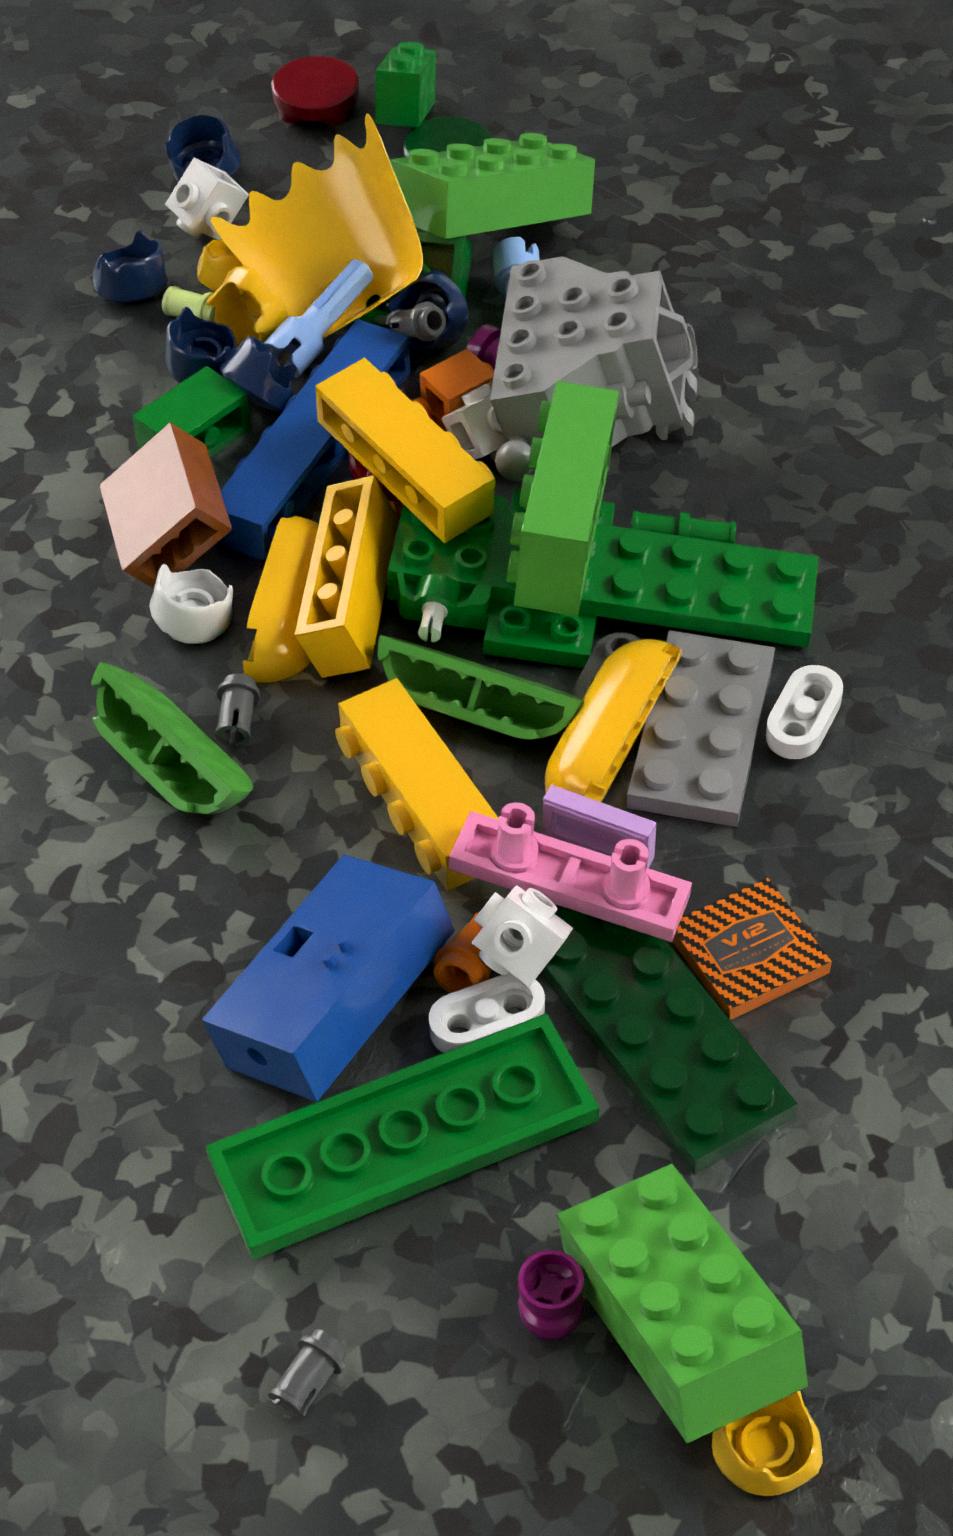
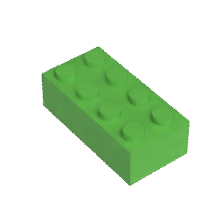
M524 133L520 135L519 141L512 142L500 138L485 139L483 146L478 147L468 144L447 145V151L443 152L429 149H414L409 151V157L390 159L415 227L444 239L591 214L595 159L577 153V147L574 145L551 144L547 142V136L542 134Z
M556 381L552 402L542 400L537 432L544 433L543 438L533 437L528 469L535 470V474H524L519 506L527 508L526 512H515L510 545L520 546L519 551H511L507 571V582L516 584L514 606L578 617L609 470L619 391Z
M669 1164L557 1213L564 1252L573 1257L582 1268L584 1294L686 1443L694 1441L808 1387L802 1330L673 1164Z

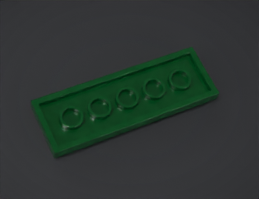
M555 904L557 907L555 914L573 927V929L541 971L542 976L694 1175L796 1117L798 1103L665 940Z

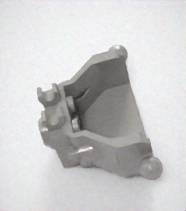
M564 256L540 261L530 260L523 264L511 266L490 402L507 439V442L498 449L495 457L496 468L504 478L511 481L523 480L524 474H535V470L528 469L533 437L543 438L544 433L537 432L542 400L552 402L556 381L619 391L612 447L627 436L650 431L653 425H656V434L661 440L668 439L669 424L672 423L683 426L686 436L693 435L695 416L685 401L684 392L687 393L689 402L696 401L697 379L690 371L696 369L698 363L695 333L692 325L685 323L683 316L674 313L660 270L637 275H630L628 271L605 273Z

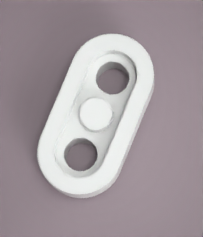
M807 665L792 673L767 720L766 741L773 752L788 759H802L814 754L818 750L841 706L843 682L835 671L825 666Z
M509 973L507 976L500 975L447 994L438 999L429 1012L431 1041L437 1049L445 1053L545 1014L544 990L536 979L528 987L513 974ZM517 1007L524 1011L510 1014L506 1010ZM458 1027L469 1030L463 1033L451 1032V1030Z

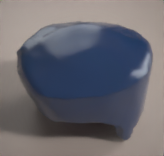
M198 115L178 122L171 129L168 142H164L172 174L178 182L193 158L225 171L230 177L236 173L241 164L240 152L236 148L227 126L221 119L214 116Z
M139 230L136 232L132 244L110 252H103L98 257L93 272L92 283L96 293L116 303L140 301L160 294L166 289L168 283L160 242L157 239L150 240L143 231Z
M432 270L419 275L417 280L406 286L401 293L388 301L387 309L389 313L395 310L413 309L422 302H431L444 312L446 326L436 340L426 342L418 338L409 339V349L415 352L438 351L450 348L460 340L467 326L468 307L464 295L458 286L442 271ZM399 323L390 324V329L399 328Z
M189 307L183 308L181 314L176 320H171L166 329L165 364L170 375L178 383H181L208 366L223 376L220 367L237 348L236 336L227 325L201 319L195 316Z
M247 336L242 340L220 367L222 375L228 381L246 392L247 399L262 408L282 414L288 400L293 396V390L290 388L296 372V367L294 365L280 366L276 353L256 337Z

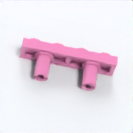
M514 802L504 806L498 820L470 811L449 856L450 870L511 890L516 885L525 892L528 888H533L548 897L554 904L672 942L689 900L692 882L647 868L649 852L642 842L635 839L621 840L614 847L612 856H608L534 832V811L523 803Z

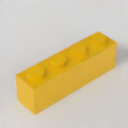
M364 357L315 385L318 422L363 466L369 469L444 544L494 514V489L496 482L488 466L483 462L475 461L461 447L459 441L451 432H444L429 418L426 410L419 402H412L397 388L394 380L388 373L380 372Z
M374 475L329 485L326 489L295 631L297 640L321 678L371 668L387 584L388 567L399 520Z
M395 678L338 703L341 727L335 729V734L342 752L348 759L356 758L361 766L362 777L370 793L375 797L378 795L383 797L387 803L389 817L400 835L407 833L414 842L417 859L423 870L428 875L435 873L447 891L475 879L474 877L450 870L449 856L470 811L497 820L498 817L400 681Z

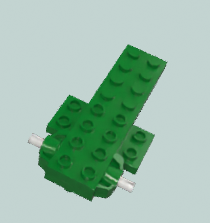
M514 489L510 509L508 508L509 503L506 498L494 495V514L445 544L403 504L388 567L387 599L397 601L399 614L402 618L421 621L418 635L424 641L428 640L429 632L431 633V642L438 641L441 637L442 626L444 625L484 630L486 632L483 654L584 669L591 655L597 616L806 648L809 646L812 634L819 556L612 526L615 503L602 502L577 617L514 606L516 584L507 582V571L511 551H519L520 547L510 545L515 512H526L527 508L519 506L520 489Z

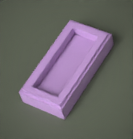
M554 785L549 787L543 798L544 835L608 856H612L614 847L619 841L635 839L642 842L648 848L647 868L651 865L655 857L657 822Z

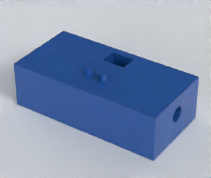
M343 854L202 1019L226 1068L318 1102L454 933L455 929L435 881Z

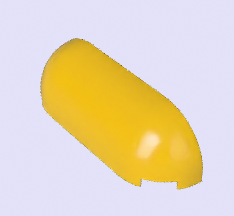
M295 515L292 518L282 517L280 519L251 606L247 628L257 629L252 641L248 660H243V674L252 677L256 683L277 682L290 678L304 670L311 663V660L295 636L319 525L305 517Z
M642 639L619 647L606 658L582 699L584 701L582 706L568 724L548 761L545 772L546 792L551 785L602 803L682 656L681 648L661 640Z

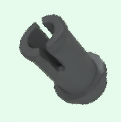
M422 302L413 309L392 311L387 316L386 324L399 323V328L389 330L407 335L409 339L418 338L421 341L430 342L436 340L444 331L446 318L444 312L431 302Z
M240 673L230 674L225 677L224 682L219 684L217 688V698L221 701L215 736L219 742L229 745L231 727L234 726L236 727L234 746H242L251 739L250 728L253 706L258 704L260 700V690L257 688L256 682L252 677Z
M315 1329L310 1337L302 1336L298 1341L299 1353L276 1386L268 1393V1397L273 1400L272 1402L275 1406L298 1420L305 1418L307 1410L332 1373L340 1374L345 1367L342 1359L347 1353L346 1348L335 1337L320 1329Z

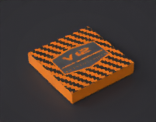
M769 878L763 879L683 916L672 940L729 1020L829 974L832 963Z

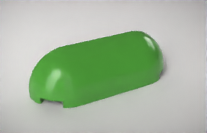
M380 635L378 659L382 661L387 679L391 681L397 678L417 705L512 737L533 740L556 735L567 728L584 702L582 698L435 649Z
M103 662L99 663L91 682V686L98 687L96 695L98 717L92 718L96 729L172 806L184 812L211 815L235 807L249 795L253 789V784L248 775L170 699L139 677L119 667Z

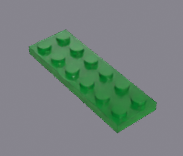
M545 1013L206 1145L208 1160L251 1259L255 1260L599 1121V1106L548 1014Z

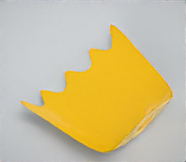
M369 114L365 116L366 144L364 148H358L348 139L337 134L334 138V162L332 166L327 170H315L303 163L295 162L292 165L290 191L285 198L273 200L257 191H251L249 193L250 221L246 226H237L216 216H212L210 219L211 224L222 241L244 267H251L257 270L269 282L284 302L288 316L301 317L352 260L357 259L362 263L365 262L370 267L369 269L374 275L373 281L322 338L360 318L417 280L423 266L421 243L413 218L380 134ZM371 296H380L378 301L368 307L366 306L367 300Z

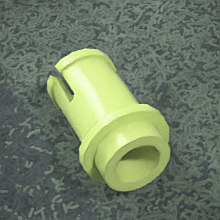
M170 286L163 295L162 310L165 315L178 317L183 308L189 307L195 316L214 322L215 308L206 304L213 293L207 292L201 295L181 289L178 286Z

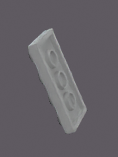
M669 630L666 642L681 648L682 656L645 722L627 792L626 808L737 827L773 667L775 647Z

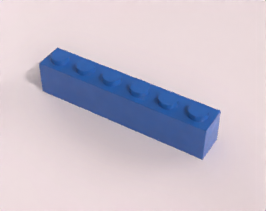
M357 319L344 336L338 337L331 353L321 365L314 367L307 383L297 395L290 397L283 413L272 426H268L263 431L259 443L247 458H242L238 462L234 474L220 490L232 530L220 539L217 544L266 561L280 519L282 517L292 518L295 515L302 516L349 454V451L317 420L315 385L365 357L380 372L388 373L399 389L411 373L409 336Z

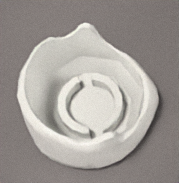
M163 564L158 572L154 592L150 600L151 616L163 632L168 633L174 640L186 644L209 642L221 635L230 625L233 614L232 585L227 587L219 577L206 569L170 572L168 566Z

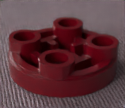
M309 56L293 60L282 66L274 74L271 82L273 102L278 108L279 118L286 123H296L303 120L323 121L331 126L343 124L348 119L347 111L356 104L359 98V80L353 67L342 60L327 56Z

